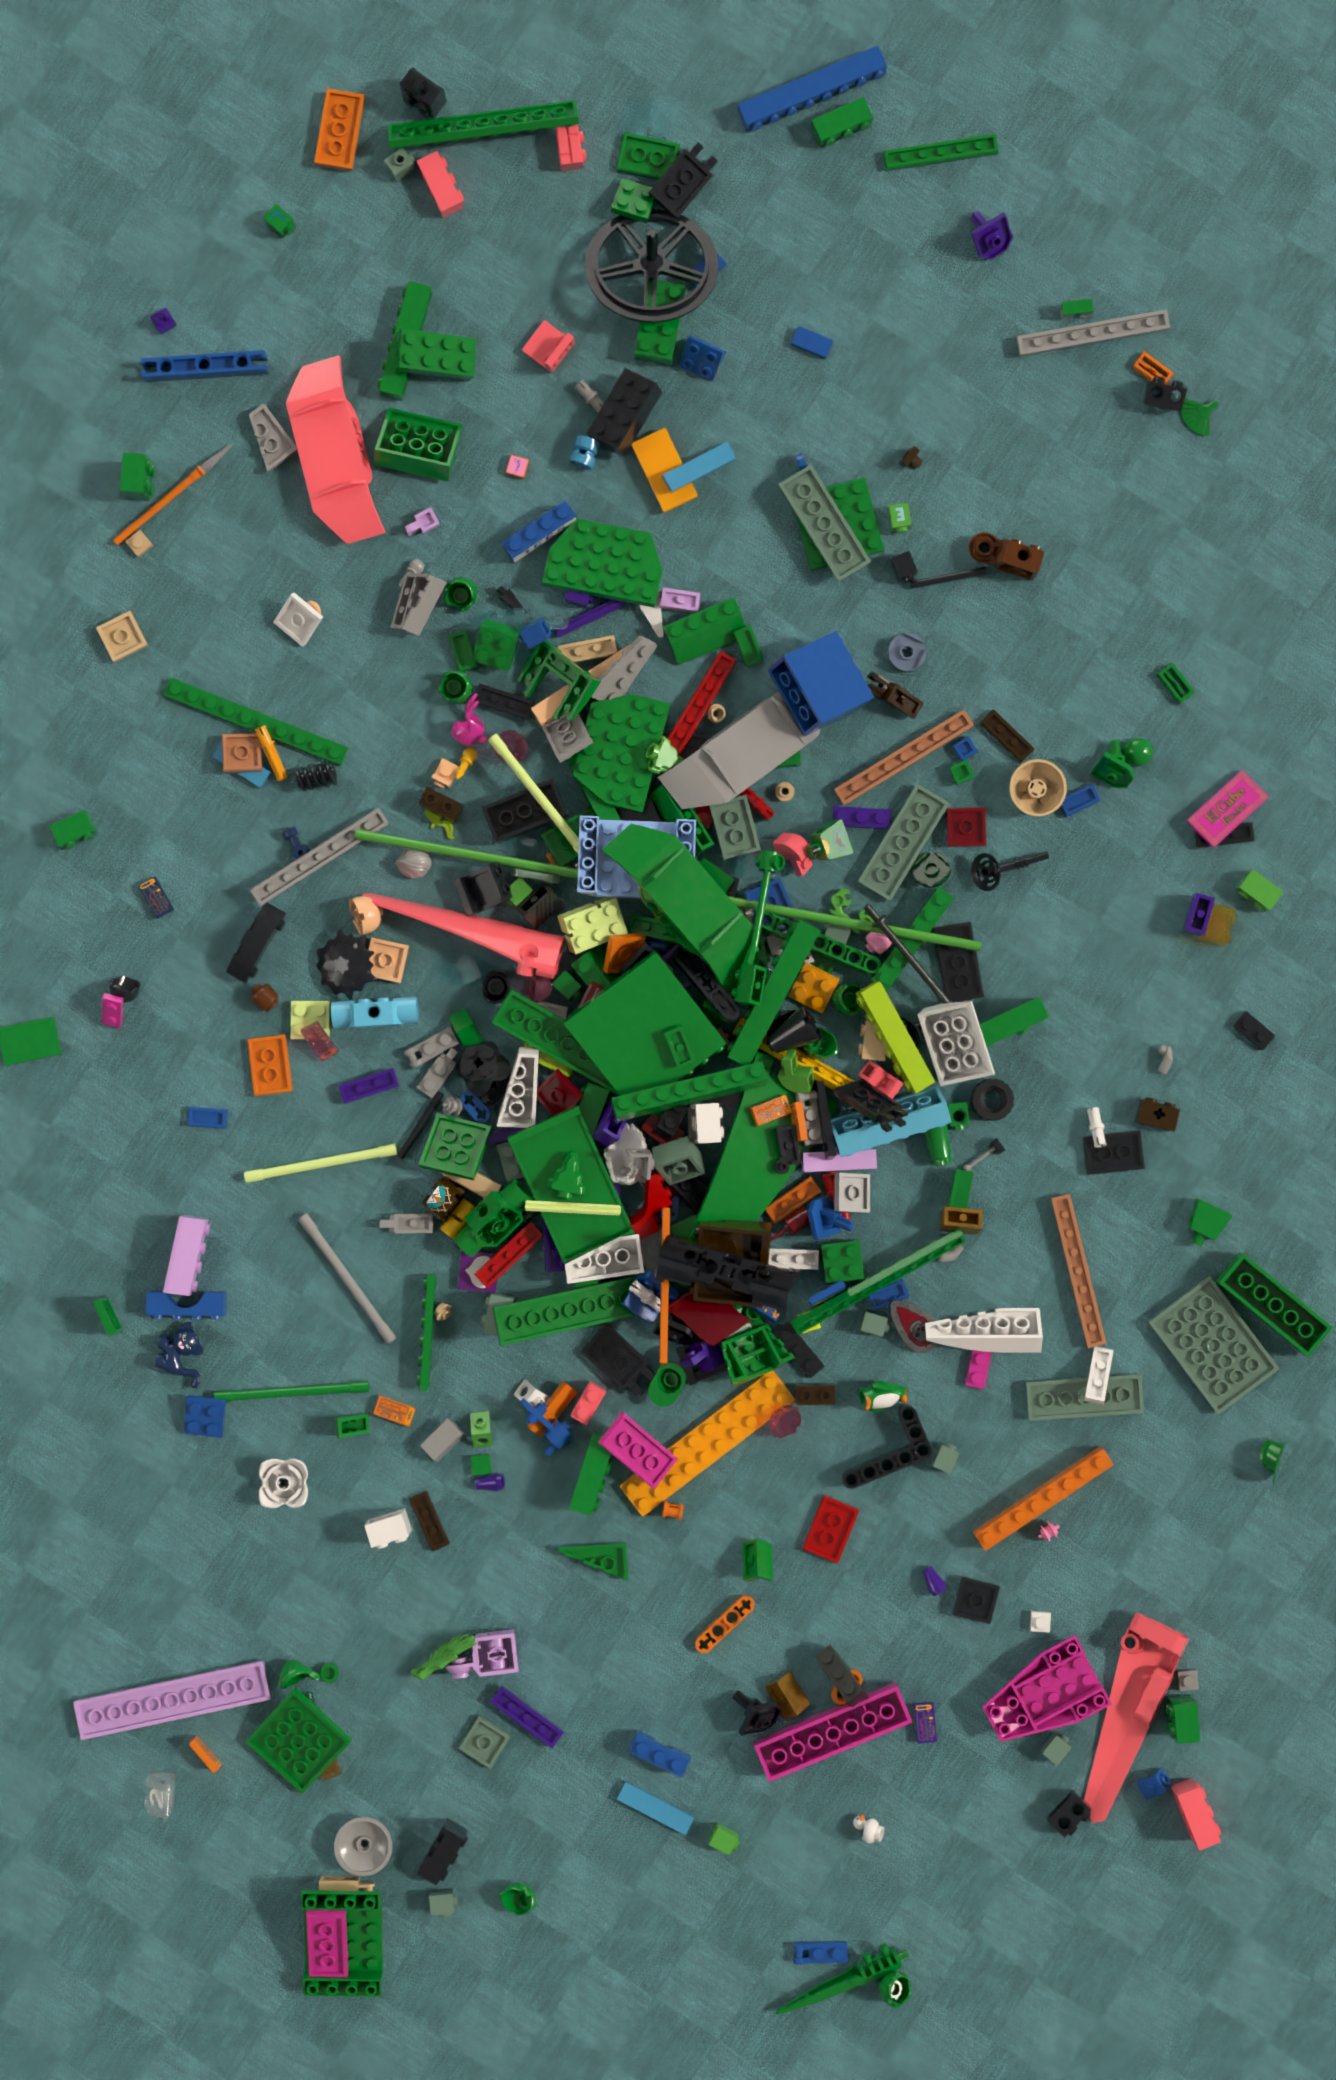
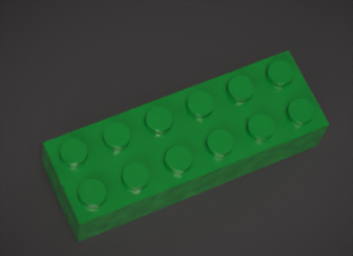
M1238 1252L1214 1281L1306 1357H1309L1333 1328L1244 1253Z

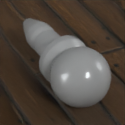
M419 559L412 560L406 572L421 574L424 570L423 562ZM402 578L400 581V588H402L404 578Z

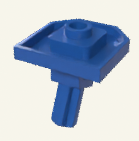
M827 1197L810 1202L807 1213L813 1240L839 1234V1228L852 1231L855 1226L853 1220L842 1217L841 1212H835L834 1204Z

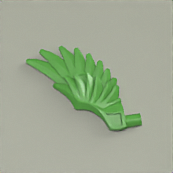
M466 1633L463 1636L459 1635L456 1639L453 1637L449 1642L446 1641L443 1646L441 1645L438 1650H435L433 1654L431 1653L428 1661L425 1660V1663L418 1669H412L411 1676L416 1677L418 1680H424L435 1670L443 1669L448 1663L457 1659L458 1654L476 1645L475 1637L473 1635L468 1636Z

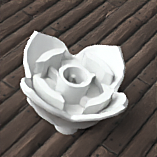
M270 1459L261 1463L259 1477L262 1480V1485L259 1489V1500L262 1506L277 1508L281 1505H287L289 1508H298L305 1504L308 1496L306 1485L308 1471L304 1462L297 1459L285 1461ZM280 1479H287L289 1486H281L280 1483L282 1481Z

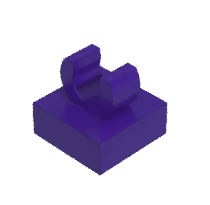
M166 307L150 316L161 335L177 326Z

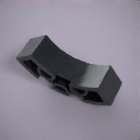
M268 902L264 904L254 918L255 921L251 925L250 930L247 929L240 941L241 945L237 952L234 953L226 973L245 984L250 978H255L259 971L257 966L277 931L281 932L286 924L284 921L286 913Z

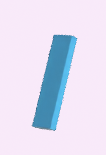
M725 442L663 474L662 478L669 491L673 493L735 461L736 457L729 444Z
M625 1781L617 1797V1800L684 1835H686L694 1820V1816L628 1781Z

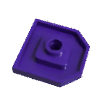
M974 211L970 216V220L977 229L972 231L971 235L977 254L981 258L992 260L1008 249L1013 238L1006 214L1001 213L990 221H986L979 211Z

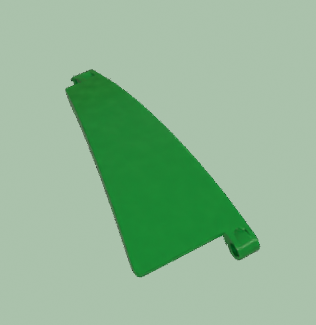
M757 1050L750 1063L763 1061L768 1079L766 1086L743 1091L721 1157L688 1238L698 1239L695 1238L696 1226L700 1225L701 1221H757L799 1165H790V1169L786 1174H778L774 1169L775 1162L780 1159L774 1129L792 1125L791 1115L787 1114L756 1127L750 1111L752 1107L785 1094L789 1104L796 1102V1092L786 1089L777 1077L769 1075L774 1057ZM827 1097L831 1118L836 1111L838 1103L836 1100ZM809 1100L804 1102L805 1106H809ZM798 1142L800 1156L801 1153H807L812 1145L803 1146L802 1142ZM669 1281L670 1283L676 1284L684 1288L688 1287V1285Z

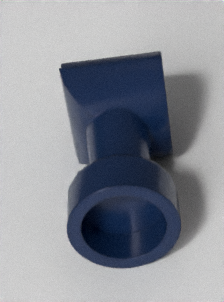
M294 826L284 831L282 835L285 840H290L293 847L292 855L298 859L308 853L309 849L302 845L296 837L298 831Z

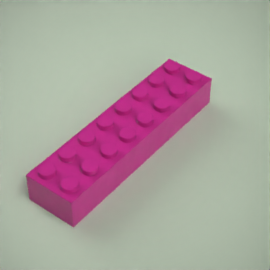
M896 1681L867 1693L868 1696L854 1707H851L848 1703L838 1705L754 1740L755 1750L768 1781L771 1782L913 1723Z

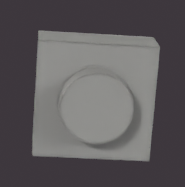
M1196 1669L1176 1671L1179 1691L1199 1690Z

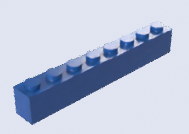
M877 45L739 103V116L746 132L749 130L756 131L766 123L772 124L777 122L780 117L794 115L799 109L811 108L818 101L825 102L837 93L844 94L849 91V88L854 86L861 87L868 80L873 78L874 80L880 79L886 73L887 64Z

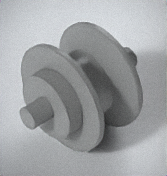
M450 1096L442 1103L445 1115L451 1114L453 1117H457L463 1111L462 1101L459 1098L454 1099Z

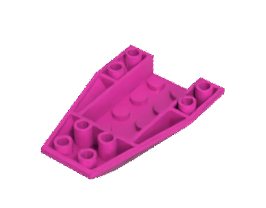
M1076 1635L1041 1652L982 1706L1000 1742L1075 1724L1112 1705L1088 1662Z

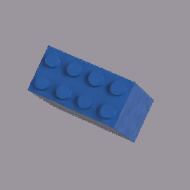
M837 631L784 655L768 669L771 678L805 737L858 711L874 698L871 689L867 686L862 673L858 670L852 655L846 649L843 639Z

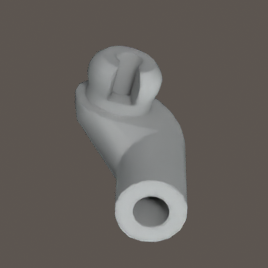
M1161 1045L1158 1053L1163 1055V1060L1158 1071L1167 1074L1173 1062L1172 1049L1169 1046Z
M960 1245L938 1257V1261L942 1263L954 1261L965 1248Z

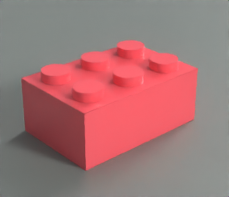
M1192 1778L1170 1786L1191 1840L1200 1851L1220 1843L1219 1835H1222L1218 1824L1211 1818L1214 1817L1210 1805L1204 1800L1207 1796L1199 1782L1195 1783Z

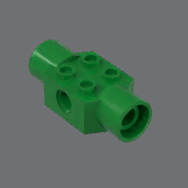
M516 1179L501 1192L492 1191L465 1217L466 1226L454 1237L456 1244L470 1257H473L483 1247H497L524 1221L521 1210L525 1207V1201L533 1199L531 1193Z

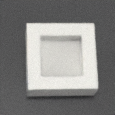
M1031 1611L1030 1631L1050 1632L1051 1612Z

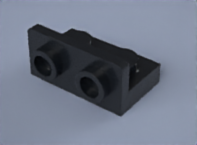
M700 1176L672 1184L670 1189L697 1215L709 1185Z

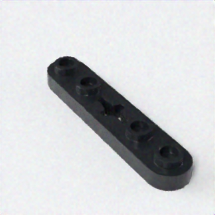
M682 946L677 947L672 956L674 963L725 1022H736L740 1016V1008L695 954L687 951ZM703 981L706 982V983L710 982L709 987H708V986H704V987H703V986H702V985H703Z

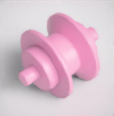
M1047 1521L1048 1526L1043 1527L1040 1525L1041 1530L1039 1531L1041 1534L1038 1537L1039 1539L1044 1538V1540H1048L1050 1543L1052 1536L1058 1538L1056 1534H1058L1057 1529L1060 1527Z

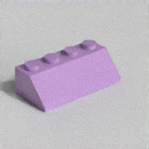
M190 1215L179 1216L163 1293L190 1296L193 1292H196L198 1287L196 1276L197 1273L201 1272L202 1268L200 1257L201 1254L204 1255L206 1250L204 1239L205 1235L208 1236L210 1231L208 1219Z

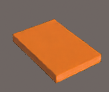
M286 1035L247 1039L254 1096L293 1092Z

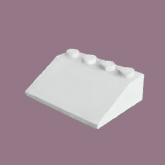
M972 1001L938 1004L926 1007L917 1014L940 1086L995 1074Z

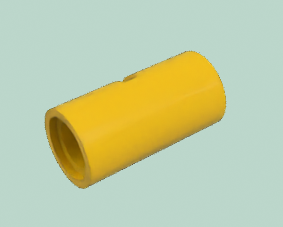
M462 1198L440 1229L454 1239L466 1226L465 1217L476 1206Z

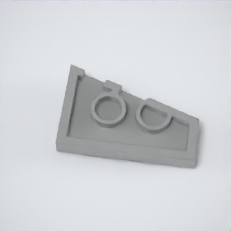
M264 403L249 414L267 472L269 473L298 452L297 447Z

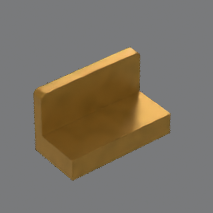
M791 1671L785 1673L779 1680L770 1682L765 1686L772 1700L781 1707V1715L784 1720L799 1715L810 1704Z

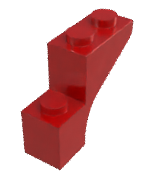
M651 1170L650 1180L645 1178V1195L642 1207L637 1213L628 1217L636 1234H639L640 1241L660 1230L657 1224L660 1220L656 1213L672 1205L670 1200L672 1193L668 1186L664 1187L661 1182L664 1179L655 1170Z

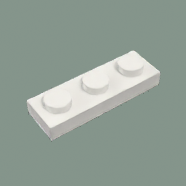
M770 1248L769 1265L787 1269L791 1267L794 1269L818 1270L819 1250Z
M1094 1347L1084 1401L1104 1405L1114 1350Z

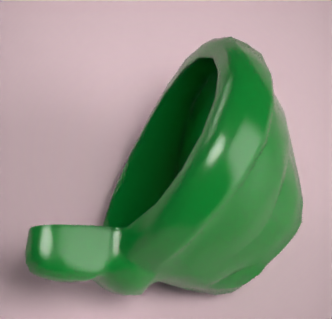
M290 1660L284 1664L279 1674L278 1686L281 1689H285L306 1677L318 1681L320 1675L301 1662Z

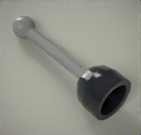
M997 1138L994 1139L989 1145V1151L970 1164H965L963 1170L970 1171L972 1166L991 1153L999 1155L1005 1151V1148Z

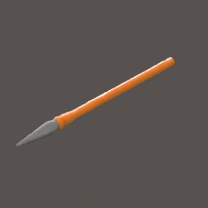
M232 445L206 460L201 466H197L185 480L116 536L113 541L119 545L194 481L196 482L200 479L201 475L205 476V472L210 470Z

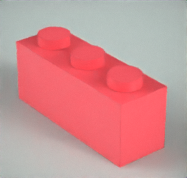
M436 151L417 160L418 168L442 217L444 218L463 209L462 201H464V197L460 189L456 190L454 186L456 181L453 174H448L446 170L448 165L444 156L440 157Z

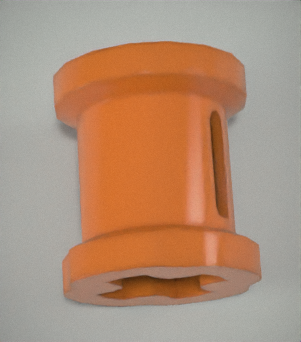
M664 1501L662 1518L667 1516L681 1521L684 1504L677 1505Z

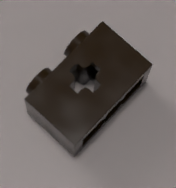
M429 787L426 788L418 803L421 808L453 824L456 823L464 808L461 803Z
M1146 1097L1145 1100L1139 1101L1134 1122L1175 1132L1180 1109L1175 1108L1176 1104L1164 1102V1105L1157 1103V1099ZM1159 1110V1113H1162L1161 1117H1157L1154 1111Z
M796 1383V1405H835V1384Z

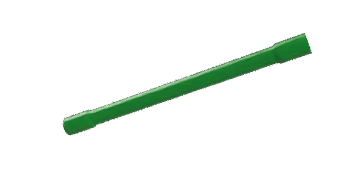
M358 1381L343 1384L215 1391L214 1398L232 1402L235 1400L338 1393H367L370 1388L369 1381Z

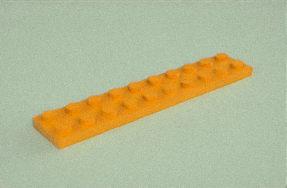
M774 1371L761 1376L667 1448L678 1459L655 1489L651 1488L636 1474L625 1480L619 1487L641 1516H645L794 1402L795 1398Z

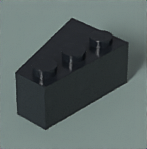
M447 1818L419 1866L417 1874L436 1886L440 1880L443 1882L449 1872L447 1868L450 1864H454L459 1855L457 1854L460 1847L463 1848L468 1840L466 1836L467 1829Z

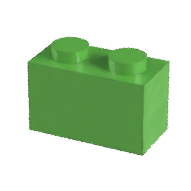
M1254 869L1249 870L1236 887V890L1239 891L1238 895L1245 900H1251L1255 903L1253 906L1261 912L1270 911L1284 893Z

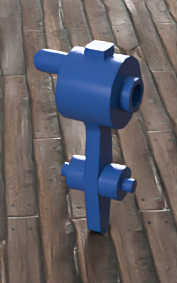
M525 1398L520 1401L530 1411L525 1416L527 1418L525 1422L528 1425L530 1423L534 1425L539 1420L547 1427L543 1433L552 1443L544 1450L546 1456H550L557 1448L561 1449L564 1445L567 1447L571 1443L570 1439L574 1435L570 1432L572 1428L565 1421L561 1423L556 1419L553 1423H550L543 1416L547 1412L545 1408L547 1404L545 1402L543 1404L538 1402L533 1407Z

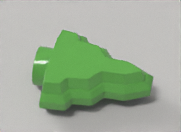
M661 736L656 744H651L646 752V757L650 759L648 771L655 774L665 773L684 760V758L678 756L677 749L671 745V741L664 736Z

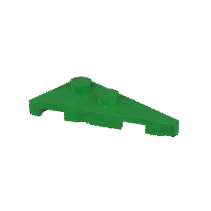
M626 1542L559 1546V1552L629 1581Z

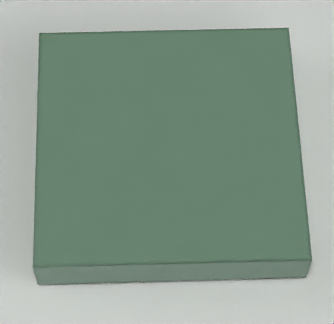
M478 1715L458 1749L491 1769L511 1738V1735L481 1715Z

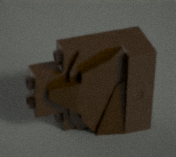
M725 1220L724 1222L701 1221L700 1225L696 1226L695 1238L698 1239L678 1238L682 1242L717 1251L721 1250L743 1258L769 1264L772 1223L742 1220ZM691 1250L685 1252L687 1257H692L696 1254ZM762 1270L759 1272V1275L766 1277L768 1276V1271ZM715 1277L713 1284L691 1279V1282H695L691 1283L690 1294L694 1295L693 1301L763 1308V1305L752 1303V1295L731 1290L732 1281Z

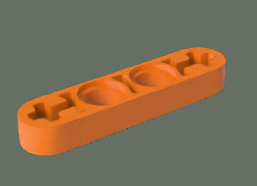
M750 1595L740 1596L695 1640L697 1651L708 1653L749 1615L755 1606L753 1598ZM742 1600H750V1607H744L741 1610L744 1614L740 1615L739 1611L734 1607L737 1606L739 1609L743 1605ZM728 1613H736L737 1620L732 1623L727 1621L726 1616ZM716 1625L723 1628V1633L719 1636L714 1635L712 1632L713 1627ZM709 1632L715 1641L712 1642V1639L707 1642V1648L704 1646L700 1648V1640H707L709 1637L706 1634Z

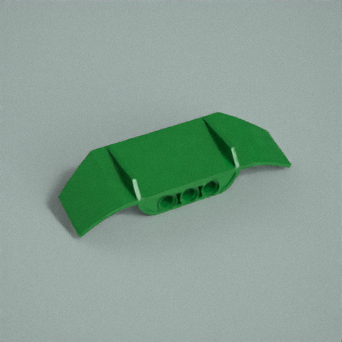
M630 824L602 849V853L622 867L639 885V895L645 905L684 949L702 957L714 973L719 984L727 993L730 992L738 984L735 972L741 968V964H743L748 948L751 945L753 934L751 922L677 836L648 827Z

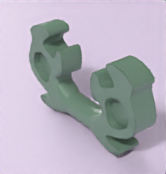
M515 867L510 869V875L550 883L560 882L559 875L533 872Z

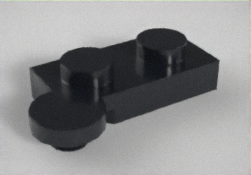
M795 1125L774 1129L780 1157L775 1162L774 1169L778 1174H786L790 1169V1165L802 1163Z

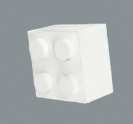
M405 1508L369 1519L364 1525L371 1548L377 1547V1549L388 1546V1543L391 1541L400 1543L407 1540L412 1531Z

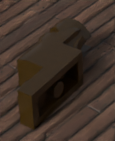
M871 672L866 676L871 681L878 683V687L873 684H867L873 696L890 707L898 709L909 718H916L924 702L898 684L889 682L875 672Z

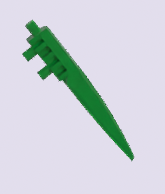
M883 1943L879 1946L882 1955L879 1956L876 1953V1958L872 1959L869 1952H864L862 1958L865 1963L857 1962L858 1966H851L846 1971L811 1988L779 2008L775 2013L779 2015L841 1994L854 1987L867 1985L890 1972L902 1968L901 1960L909 1957L906 1949L897 1953L894 1946L890 1947L891 1950L889 1951L887 1945Z

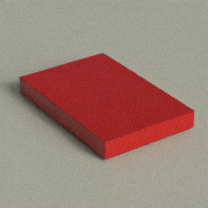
M823 1495L802 1549L838 1564L860 1509Z

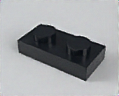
M1247 1011L1233 1024L1239 1032L1261 1050H1264L1275 1037L1270 1030Z

